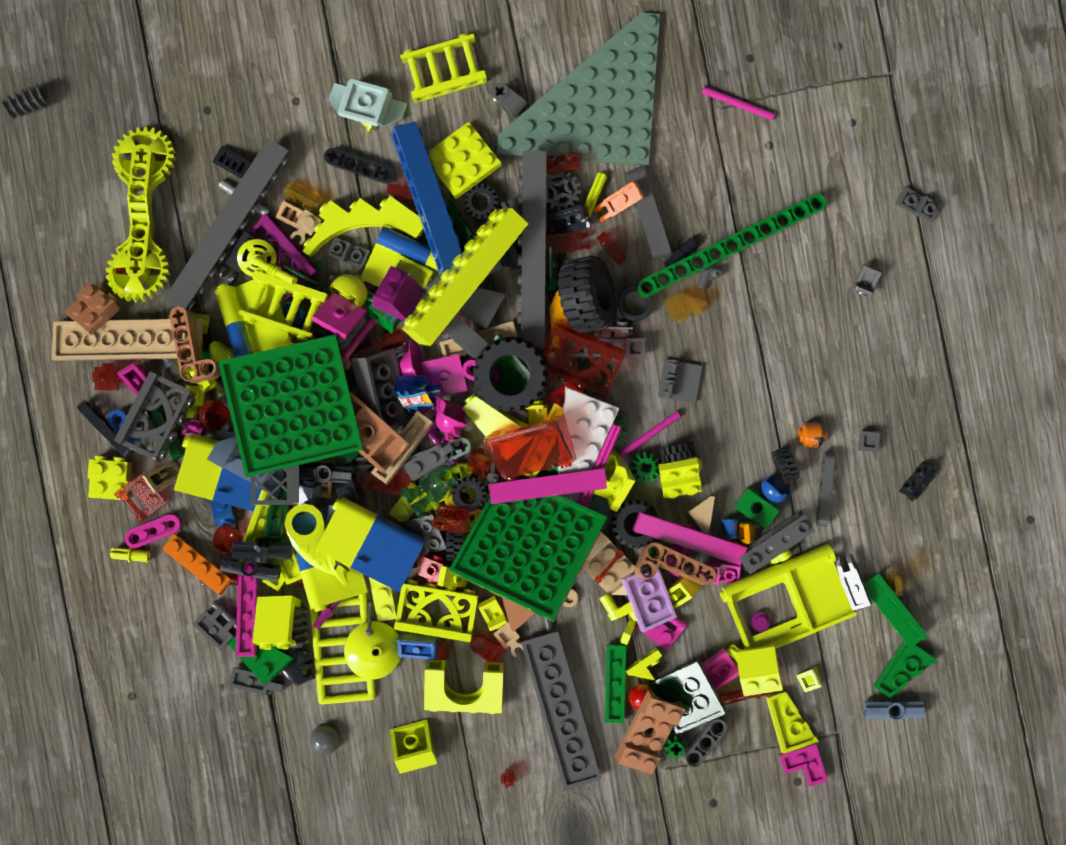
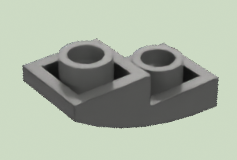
M908 187L903 188L895 203L900 208L929 222H933L941 207L939 203L927 196L919 195Z
M334 237L327 255L364 270L372 252Z

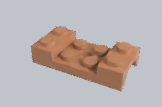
M350 392L363 450L358 452L378 470L385 473L410 443L373 412L359 397ZM365 427L372 429V435L369 438H365L362 435V430Z
M647 691L615 754L618 764L653 774L661 759L659 753L674 725L678 726L686 710L683 703L677 701L674 704L660 699L651 691ZM648 728H654L653 732H651L650 734H646L645 730Z

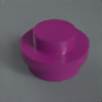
M757 612L751 618V626L756 631H765L770 626V618L763 612Z

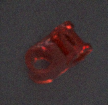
M440 505L437 508V516L432 520V526L440 531H450L459 534L467 533L471 529L469 512L465 508Z
M476 634L471 638V650L486 662H498L503 653L507 652L500 644L482 634ZM480 639L484 642V646L476 648L473 645L474 641Z

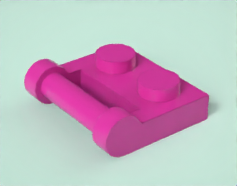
M676 617L670 620L676 626L674 631L661 624L643 634L668 651L688 623Z

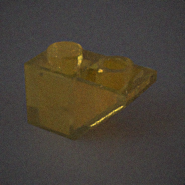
M682 292L662 301L671 323L676 321L677 324L687 320V315L694 313V316L704 312V307L708 305L707 301Z

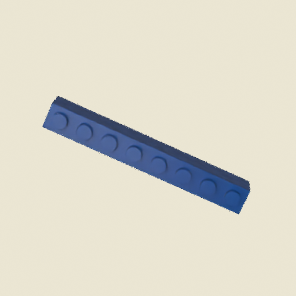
M416 122L394 126L391 137L439 275H442L445 270L453 266L452 262L456 256L462 255L463 251L461 252L459 247L460 240L454 232L453 219L448 215L447 202L445 198H442L440 182L436 181L434 165L429 161L428 148L422 141V130L418 128Z

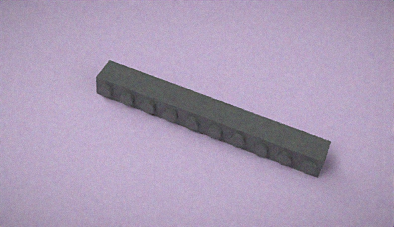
M268 137L165 296V301L175 307L180 306L189 311L194 308L197 302L195 298L198 294L202 295L207 287L205 283L208 278L212 279L216 274L217 269L215 267L227 257L228 253H226V250L229 246L233 247L238 239L236 235L239 230L243 231L249 222L247 218L250 213L253 215L258 209L259 205L257 202L260 198H265L269 192L267 187L271 181L274 183L280 174L278 170L281 166H285L288 163L290 152Z
M523 151L522 156H519V168H522V176H519L518 187H522V195H518V207H522V215L520 216L528 225L522 231V234L518 236V246H522V254H518V265H522V271L518 273V285H521V292H518L517 303L521 304V312H517V323H521V331H517V337L531 341L536 347H544L546 151Z

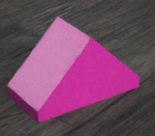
M132 363L117 372L119 377L136 396L148 376L142 364Z

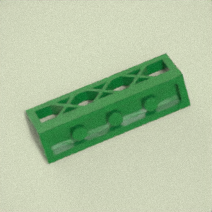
M876 574L864 583L872 602L909 649L928 637L880 574Z

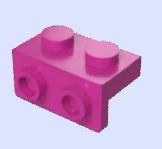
M724 648L702 663L716 691L739 675L738 668Z

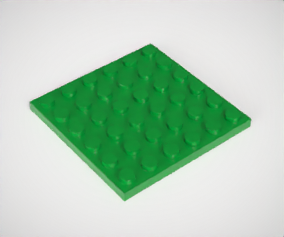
M336 335L218 361L246 478L363 450Z
M503 471V482L524 480L508 471ZM560 495L491 504L489 496L449 571L554 622L608 519L606 516Z

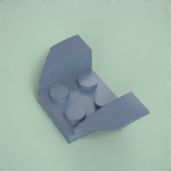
M236 436L216 442L207 460L251 483V477H245ZM283 469L277 470L273 474L280 483L285 479ZM264 473L256 475L255 478L262 483L269 475ZM270 477L263 486L269 492H272L278 484ZM282 487L273 494L275 497L278 496Z

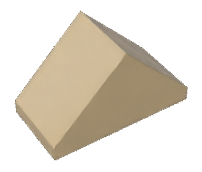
M171 460L145 474L143 479L153 493L162 492L177 480L180 468L175 461Z
M713 496L706 497L687 511L700 531L708 534L715 500Z

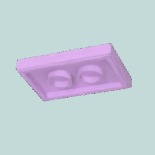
M648 566L642 569L644 575L649 573ZM659 567L652 578L639 579L635 572L621 578L641 632L644 633L677 617Z

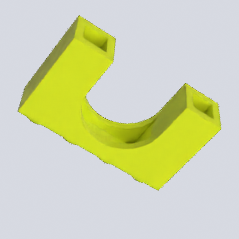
M426 660L424 710L433 712L502 713L504 663L484 662L483 684L481 688L472 694H459L451 690L446 683V660Z

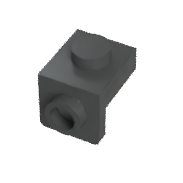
M863 264L854 282L856 292L862 296H873L874 288L882 271Z

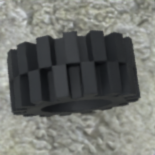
M477 184L466 192L464 206L471 218L485 221L494 210H498V196L490 186H485L484 184L478 186ZM481 195L489 200L488 206L483 210L477 209L474 206L475 198Z
M693 441L659 449L663 464L696 456Z
M787 446L771 452L776 471L784 484L800 478L797 464Z
M465 477L458 480L452 489L453 503L462 511L472 512L478 510L486 500V489L483 483L473 477ZM465 487H473L476 490L477 496L472 502H466L462 499L461 492Z
M462 526L446 528L447 561H454L463 545Z

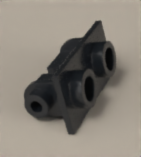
M922 462L903 484L899 492L906 495L912 502L917 500L925 490L920 485L923 483L925 486H928L936 477L935 473L937 471L934 470L933 466Z

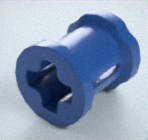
M722 519V523H724L723 539L740 538L737 532L739 519Z

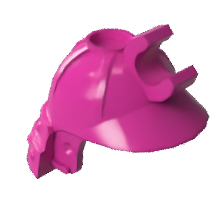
M437 397L436 425L440 431L446 433V440L454 442L453 436L460 437L461 430L470 426L465 422L466 413L462 409L463 406Z

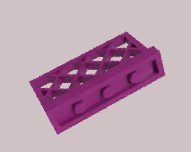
M265 213L259 218L260 221L248 231L257 238V230L263 226L267 230L266 239H257L264 240L269 244L270 241H276L279 244V253H276V255H279L278 267L286 269L282 267V255H286L292 259L291 267L296 270H302L309 278L321 272L295 241L290 239L288 233L271 214ZM303 279L302 281H297V283L304 286L307 281ZM288 293L286 296L283 294L282 300L286 302L293 294Z

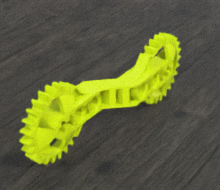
M137 127L136 133L129 130V136L123 134L124 140H117L120 146H114L113 148L116 153H112L114 169L120 179L128 186L127 200L130 215V232L128 239L116 248L118 255L111 254L114 260L107 261L111 267L105 269L109 273L106 275V278L109 281L108 285L113 288L112 290L115 294L118 293L121 299L125 296L127 301L133 298L135 303L138 302L139 298L145 302L146 296L153 299L152 293L159 295L160 293L157 289H165L162 283L169 282L165 276L170 275V272L167 270L170 268V265L166 262L168 259L164 252L154 243V222L151 205L154 189L166 180L165 173L171 174L168 168L175 167L172 161H176L174 156L176 152L172 148L173 144L169 141L167 135L164 136L162 131L156 132L155 128H152L149 132L147 127H144L143 131H140L139 127ZM136 139L139 142V145L137 146L134 143V140ZM132 153L131 161L121 159L122 154ZM153 153L167 155L166 160L156 161ZM144 190L143 193L137 195L139 191ZM145 233L142 238H138L140 234ZM143 251L142 255L136 256L138 252ZM126 267L128 275L116 274V268ZM151 268L161 270L160 275L150 276ZM145 282L149 287V289L145 290L142 286V284Z

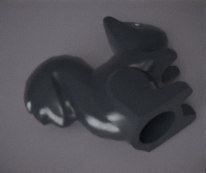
M296 648L297 660L287 665L278 676L284 675L288 682L299 686L315 679L314 675H309L308 669L313 667L314 663H307L313 657L311 652Z

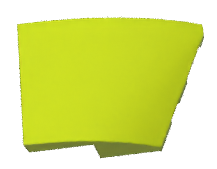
M613 449L604 468L607 489L595 490L594 494L607 498L610 509L618 511L635 483V479L627 464Z

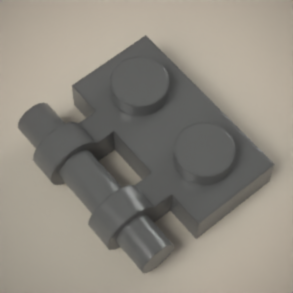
M215 600L211 606L216 611L211 614L208 610H205L192 625L221 651L235 636L230 629L232 627L237 628V616H233L226 610L227 607L224 604H220ZM220 615L228 621L225 626L217 619Z

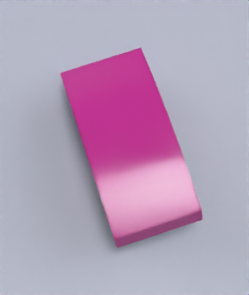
M728 562L703 563L713 568L716 572V580L712 584L719 585L720 582L733 583L740 580L741 565ZM706 572L700 573L701 575L705 576V579H708V577L706 576Z

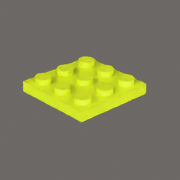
M469 122L429 150L428 158L430 163L434 165L435 173L455 199L502 166L499 159Z

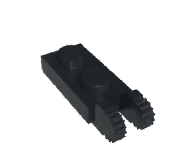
M248 231L243 233L225 261L226 264L222 266L218 273V276L223 278L230 268H233L235 271L227 281L230 285H233L240 274H243L237 261L240 247L248 240L257 239ZM248 249L244 251L242 261H247Z

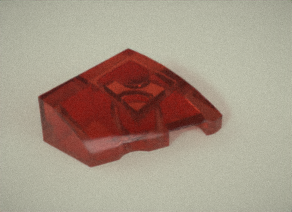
M400 469L388 485L373 474H370L361 489L402 496L413 481L409 474Z

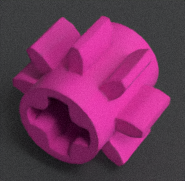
M191 419V422L186 421L184 423L182 435L189 436L190 433L204 436L206 427L201 425L202 421Z

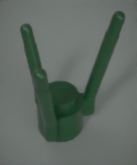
M549 246V275H545V291H558L559 272L565 263V258L563 257L556 279V275H553L552 246Z
M287 264L283 265L284 268L307 281L306 287L321 292L324 283L313 277H307L302 270H296Z

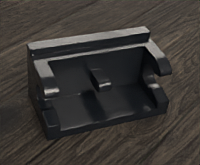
M578 205L546 214L550 232L554 233L555 236L592 227L588 206Z

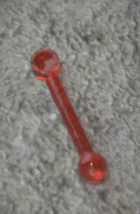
M617 551L616 557L599 576L595 577L597 583H601L602 578L615 562L624 556L623 551Z

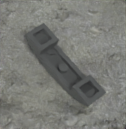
M568 337V357L645 358V338Z

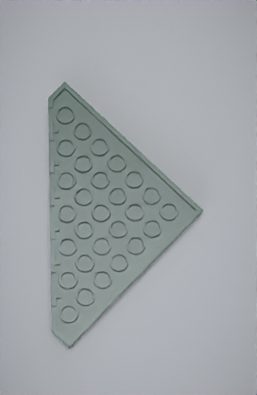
M640 13L499 133L497 155L519 157L522 156L523 151H546V159L649 166L660 14Z

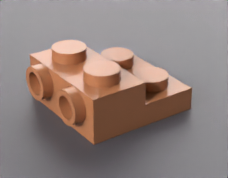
M89 282L76 294L79 299L65 312L92 336L120 309L115 304L117 300L112 294H104L105 289L99 283L94 285L92 282Z

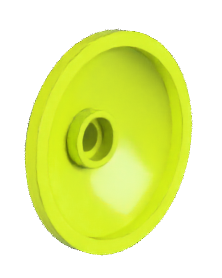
M371 621L373 634L367 636L365 632L368 622H365L354 628L348 635L344 646V656L347 665L356 675L365 679H379L390 674L397 667L401 659L398 653L397 642L399 635L389 625L383 622ZM374 649H378L377 655L372 654Z

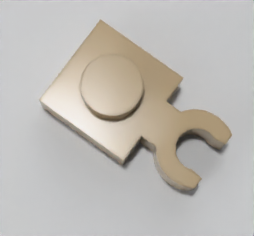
M304 209L295 223V226L299 229L290 235V239H293L295 235H299L301 240L298 244L302 245L305 241V234L307 233L311 236L317 225L321 222V219Z
M509 621L493 633L504 649L508 646L511 647V653L514 657L518 656L515 652L516 647H520L523 650L522 644L516 641L520 638V635L516 630L514 632L511 630Z

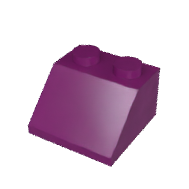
M390 266L374 295L373 307L405 321L409 315H413L425 290L409 273Z

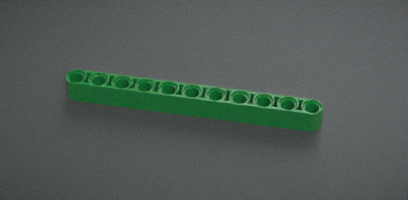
M814 194L644 278L637 286L638 295L642 298H649L817 215L826 206L825 197L821 194ZM812 201H816L819 204V208L813 207ZM795 209L801 210L802 217L796 215ZM778 218H784L786 225L780 224ZM761 226L768 227L769 233H764ZM744 234L751 235L752 241H747ZM727 243H734L736 249H729ZM710 251H716L719 258H713ZM693 259H699L702 262V266H695ZM676 268H683L685 275H679L676 272ZM659 276H666L668 283H661ZM648 284L651 287V292L643 291L642 285Z

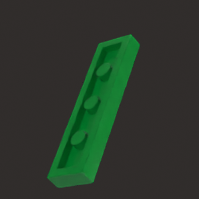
M606 644L605 723H624L626 645Z

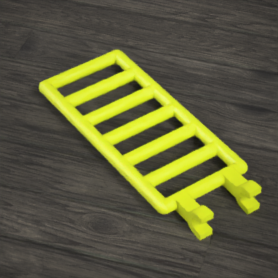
M366 593L356 598L344 599L337 606L360 605L361 616L327 619L320 628L368 622ZM310 609L318 702L323 705L374 700L376 697L374 679H365L358 675L324 677L323 666L347 664L345 656L322 658L321 647L345 645L347 637L320 639V630L313 626L314 622L318 619V612H315V609ZM367 681L368 693L337 696L325 695V685Z

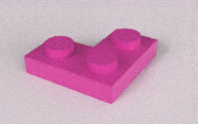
M816 743L785 754H778L784 773L788 774L803 769L809 787L828 781Z

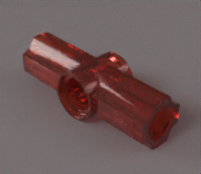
M398 329L393 334L388 333L365 341V344L358 346L349 359L351 361V358L365 353L397 348L401 345H406V341L401 330Z

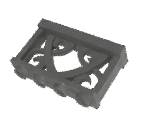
M150 371L114 441L161 463L162 459L164 460L168 455V448L171 442H174L178 435L177 430L179 426L185 422L189 407L191 408L194 405L196 394ZM162 383L172 389L164 394L158 386ZM176 392L181 393L183 396L179 405H175L177 397H173L168 400V397ZM152 398L155 399V402L160 399L155 405H150ZM163 404L167 422L158 428L149 430V421L144 415L145 411L156 410ZM140 421H143L145 424L144 431H142L143 426L137 427ZM131 438L141 439V448L129 443ZM147 438H149V442L152 446L154 441H159L156 450L149 451L147 449Z

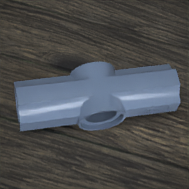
M892 699L887 701H864L863 713L865 719L900 720L902 718H924L925 707L923 701H895ZM897 705V712L891 714V707Z

